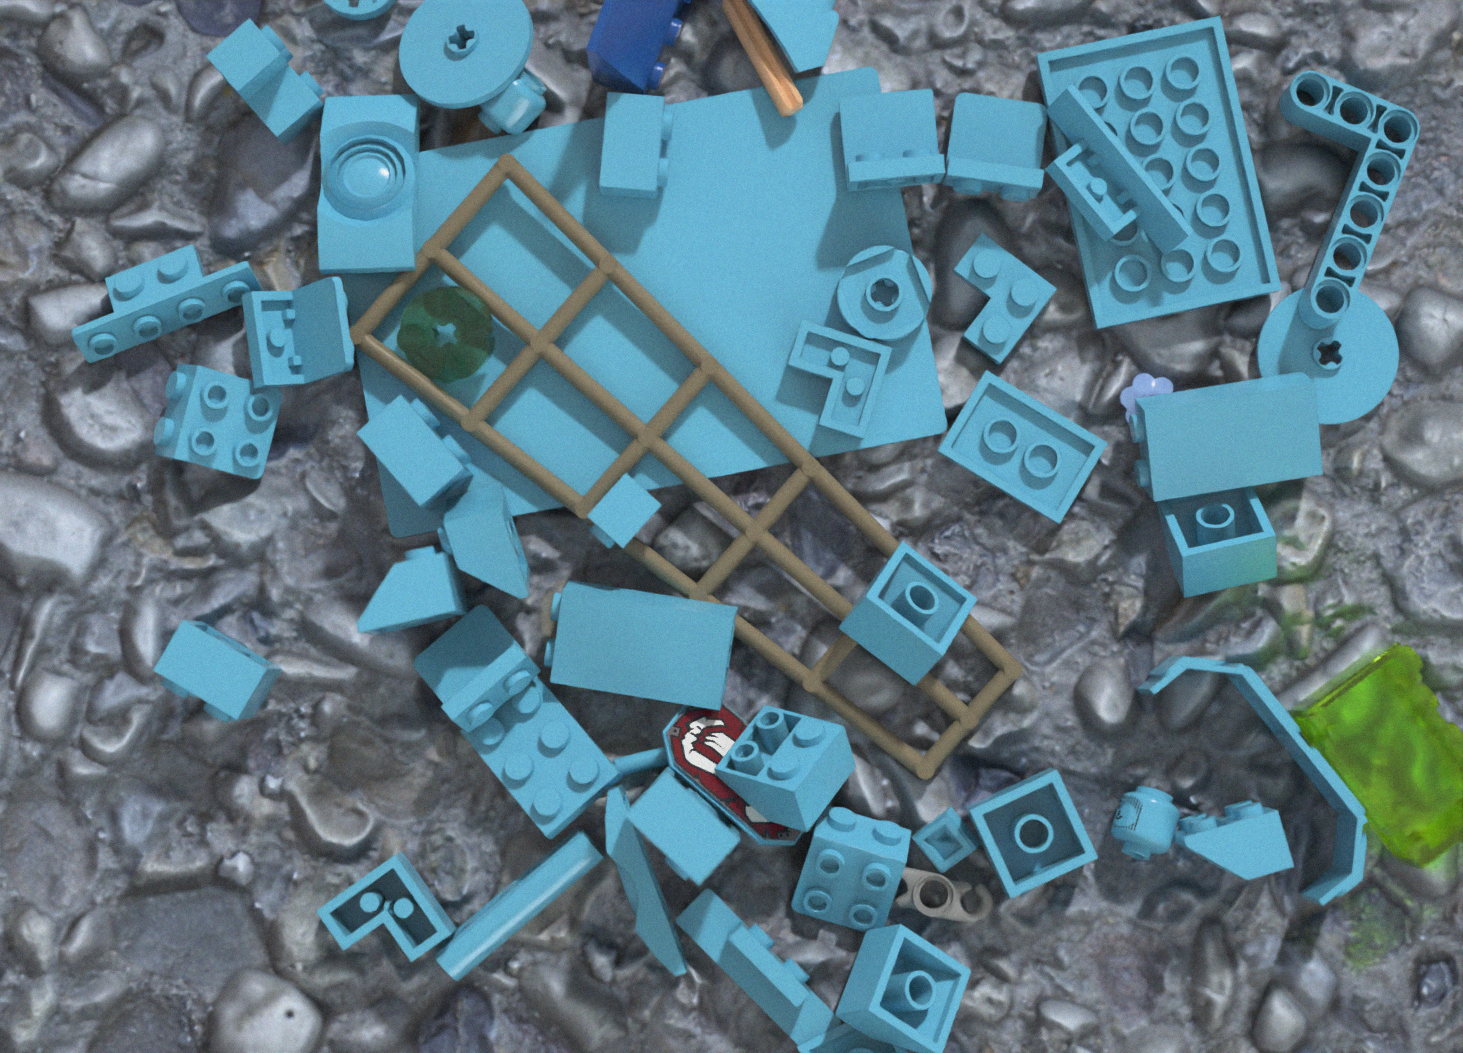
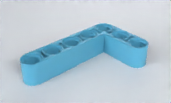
M1305 71L1297 75L1280 96V113L1287 121L1359 152L1299 300L1298 311L1300 318L1309 327L1320 330L1335 324L1347 314L1353 304L1419 137L1420 126L1416 116L1401 106L1320 72ZM1296 91L1308 92L1314 99V106H1307L1301 103L1297 98ZM1340 109L1351 110L1356 115L1358 123L1353 125L1344 121L1341 117ZM1384 127H1392L1397 130L1401 142L1395 143L1390 141L1384 133ZM1367 168L1378 170L1384 178V185L1373 183L1368 177ZM1350 210H1357L1364 214L1368 223L1366 228L1354 224L1351 220ZM1334 252L1343 253L1348 257L1351 263L1350 270H1343L1335 264L1333 259ZM1317 294L1326 295L1332 300L1334 305L1333 313H1326L1318 307L1316 302Z

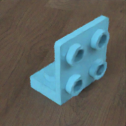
M931 89L840 97L838 104L847 192L939 184L942 182L946 173L944 154H939L934 98Z

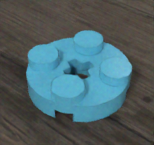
M873 246L856 254L842 272L836 293L837 305L845 323L863 339L880 342L896 341L914 332L927 315L932 298V284L926 268L913 255H909L892 246ZM881 281L884 282L886 287L895 286L897 289V294L891 298L892 305L884 307L881 301L874 302L871 298V295L876 292L875 284Z

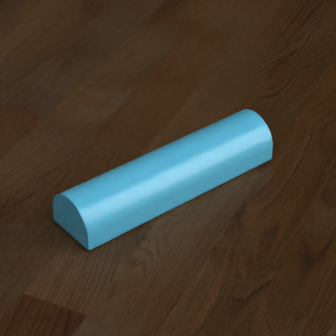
M582 826L575 828L459 926L451 935L436 946L435 960L454 980L460 981L604 859L603 852Z

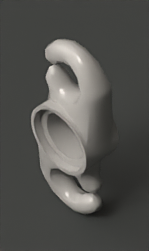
M909 867L904 868L901 877L905 884V891L895 900V905L901 909L912 908L929 917L971 924L985 919L991 911L993 903L990 890L985 884L979 883L975 887V891L980 897V906L974 911H968L963 908L961 899L972 888L969 881H955L940 873ZM929 881L941 882L947 891L945 902L937 908H928L920 900V890Z

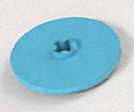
M425 0L408 20L400 40L399 64L405 81L420 98L438 107L451 109L466 108L490 100L505 90L517 78L528 60L534 36L531 15L522 0ZM471 37L472 39L466 43V48L460 50L465 45V39Z
M1302 288L1279 302L1269 313L1261 327L1256 345V363L1260 378L1303 371L1316 385L1319 425H1337L1355 420L1375 408L1386 396L1394 382L1399 362V348L1394 328L1380 306L1359 291H1357L1353 304L1347 314L1335 324L1326 329L1311 328L1303 322L1298 311L1299 300L1304 290ZM1317 294L1316 302L1318 307L1326 313H1333L1334 305L1332 300L1326 295ZM1329 344L1334 345L1336 349L1333 356L1338 360L1337 363L1331 361L1322 365L1318 361L1322 355L1317 349L1318 345L1323 348Z

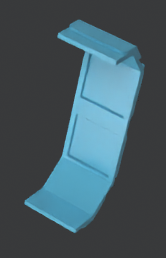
M1187 656L1168 657L1149 673L1150 678L1136 688L1137 691L1144 695H1155L1185 670L1225 674L1337 813L1332 867L1300 892L1301 896L1306 900L1324 906L1335 896L1341 897L1363 880L1367 838L1366 833H1363L1362 829L1363 825L1368 822L1367 818L1363 815L1366 812L1364 807L1315 747L1306 744L1298 734L1301 731L1298 725L1250 666H1244L1242 663H1226L1228 661Z

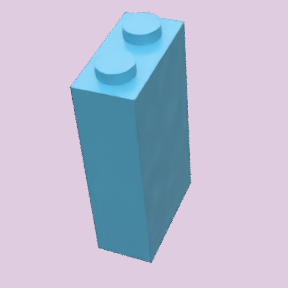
M1303 371L1135 398L1136 414L1129 416L1132 440L1134 443L1139 442L1141 459L1134 461L1135 478L1138 487L1144 488L1154 502L1323 475L1316 385Z
M569 579L562 593L555 592L551 606L550 619L558 621L556 639H548L544 666L552 667L550 683L720 710L725 698L738 607Z

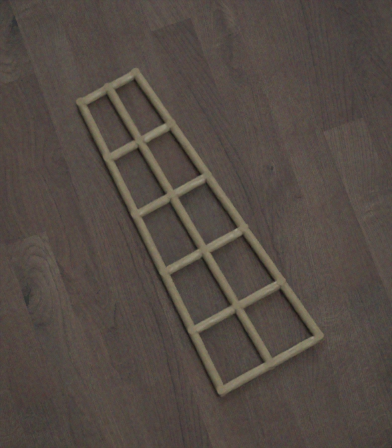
M506 153L499 157L495 165L431 238L424 242L422 248L417 252L416 271L400 272L359 320L349 328L350 338L355 347L590 526L594 522L587 515L625 473H630L647 452L652 454L741 532L697 583L636 536L624 548L615 543L617 547L686 599L723 604L712 594L751 549L757 546L843 621L853 605L768 532L810 482L887 558L891 556L900 544L511 154ZM507 179L595 265L592 271L540 330L536 329L446 250ZM432 264L436 265L526 344L470 410L371 335ZM608 280L696 366L694 371L647 424L640 420L554 344L556 339ZM540 358L633 438L631 443L584 496L485 422ZM709 381L797 467L794 473L754 518L661 438ZM969 613L959 630L999 670L968 706L929 672L915 685L954 719V722L927 753L922 756L825 682L858 644L846 633L843 632L811 669H808L738 614L736 618L735 637L921 779H929L934 775L939 766L967 734L977 726L980 719L1015 679L1022 674L1021 664Z

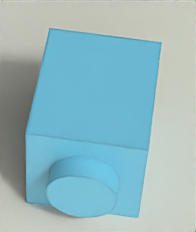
M625 473L587 515L594 522L588 530L609 549L615 543L624 548L662 505Z

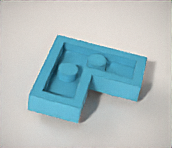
M981 233L952 271V273L989 300L961 338L997 365H1000L1057 288L985 234Z
M803 319L801 320L787 367L832 381L818 426L864 440L893 348Z

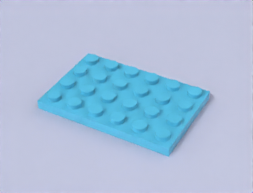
M1220 16L1039 53L1035 56L1046 108L1066 88L1073 84L1194 230L1189 237L1166 256L1136 220L1105 243L1065 194L1095 331L1273 294L1282 290ZM1048 115L1056 158H1058L1074 145Z

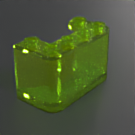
M1380 642L1292 707L1288 712L1309 744L1319 751L1364 807L1366 812L1363 815L1393 856L1402 864L1423 869L1463 839V732L1452 721L1449 723L1444 721L1436 710L1440 703L1430 688L1424 683L1418 685L1422 681L1419 670L1424 665L1417 653L1407 644L1401 646L1399 642Z

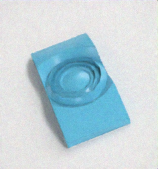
M417 94L325 98L320 131L321 190L317 206L318 255L321 274L416 271L421 99Z
M621 783L611 787L607 794L605 811L606 853L616 863L624 890L636 917V933L654 956L673 975L678 976L687 972L688 961L640 830L625 817L631 805Z

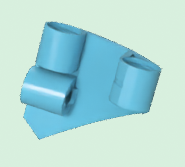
M747 0L770 29L795 74L824 66L839 21V14L833 10L836 0Z

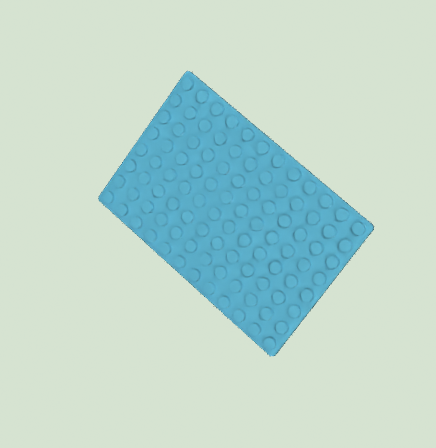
M868 66L794 80L793 82L803 99V108L789 117H783L779 114L765 86L665 105V111L674 112L671 140L662 139L661 158H669V174L667 187L658 186L657 200L601 195L599 179L605 117L526 131L519 135H505L419 152L417 252L495 165L499 157L508 153L513 155L814 458L940 435L947 428L926 316L914 332L902 339L891 342L871 340L893 349L864 440L818 426L832 381L787 367L802 319L860 337L843 320L838 309L836 297L840 276L856 254L873 246L887 245L896 247V249L914 256L901 188L847 192L838 102L842 96L882 93L878 73L875 68ZM509 179L501 185L446 248L447 251L538 330L542 328L595 267ZM434 264L430 266L371 334L469 410L526 346L524 342ZM400 272L342 274L351 327ZM610 280L605 283L554 342L560 350L645 424L652 419L696 368ZM883 281L876 283V292L871 295L874 302L881 301L884 307L892 305L891 298L897 294L895 286L886 287ZM355 347L369 421L400 394L410 403L418 398L441 423L435 429L439 436L444 439L449 434L472 458V461L466 467L472 472L473 476L447 498L501 482L512 517L565 507ZM542 358L534 364L485 420L491 427L582 496L588 492L633 440L628 433ZM711 381L707 383L661 436L664 441L708 479L792 463ZM649 452L644 455L628 474L646 491L685 484ZM376 457L389 530L392 536L405 538L437 532L438 528H441L439 516L445 513L446 499L431 512L420 507Z

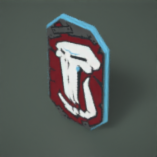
M724 702L720 710L682 705L662 731L669 767L760 845L794 846L804 831L767 821L715 773L714 768L749 724Z

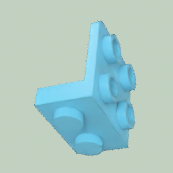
M965 92L958 94L954 101L945 163L946 173L943 177L942 185L953 186V191L968 195H980L982 191L1000 193V198L1009 201L1026 202L1029 198L1035 199L1042 189L1044 170L1040 169L1048 117L1045 111L1047 109L1046 106L1040 103Z
M327 277L292 291H251L241 295L254 389L302 387L352 370L354 364V345L350 338L347 318L348 301L343 290L342 280L339 277Z
M178 364L176 371L170 374L166 384L165 395L169 400L165 415L158 420L154 430L153 441L157 445L154 455L189 462L246 478H260L264 472L283 398L281 390L278 388L254 389V382L248 379L199 365Z
M482 604L475 606L414 660L416 671L442 701L443 705L441 708L454 723L468 734L474 728L485 723L495 710L513 695L525 689L531 680L541 672L486 605Z
M827 805L814 823L810 846L791 903L793 910L862 932L884 927L907 863L911 830L902 828L891 821H879L855 814L844 807H831Z

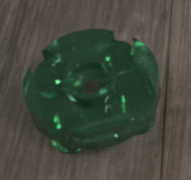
M460 286L434 287L417 295L405 308L400 321V330L397 333V343L399 348L405 352L409 362L419 372L441 383L450 384L471 376L480 370L490 359L495 347V336L493 337L491 325L493 318L485 302L472 291ZM451 323L456 327L453 332V336L458 340L456 345L451 342L445 344L440 340V333L437 331L438 324L444 327Z

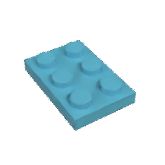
M985 370L936 452L1056 525H1059L1108 443L988 370Z
M538 674L525 689L513 695L495 710L485 723L474 728L469 734L463 729L460 731L542 833L550 840L624 777Z

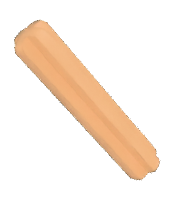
M722 0V9L779 114L783 117H789L799 112L803 108V99L752 6L747 0Z

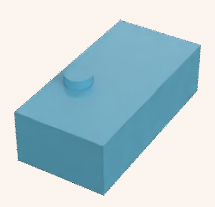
M669 765L630 806L625 814V817L667 855L664 861L684 880L690 877L698 885L703 882L740 841L739 828L674 772Z

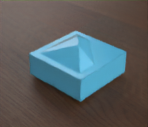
M951 806L917 830L911 837L941 874L976 850L980 845L979 840Z

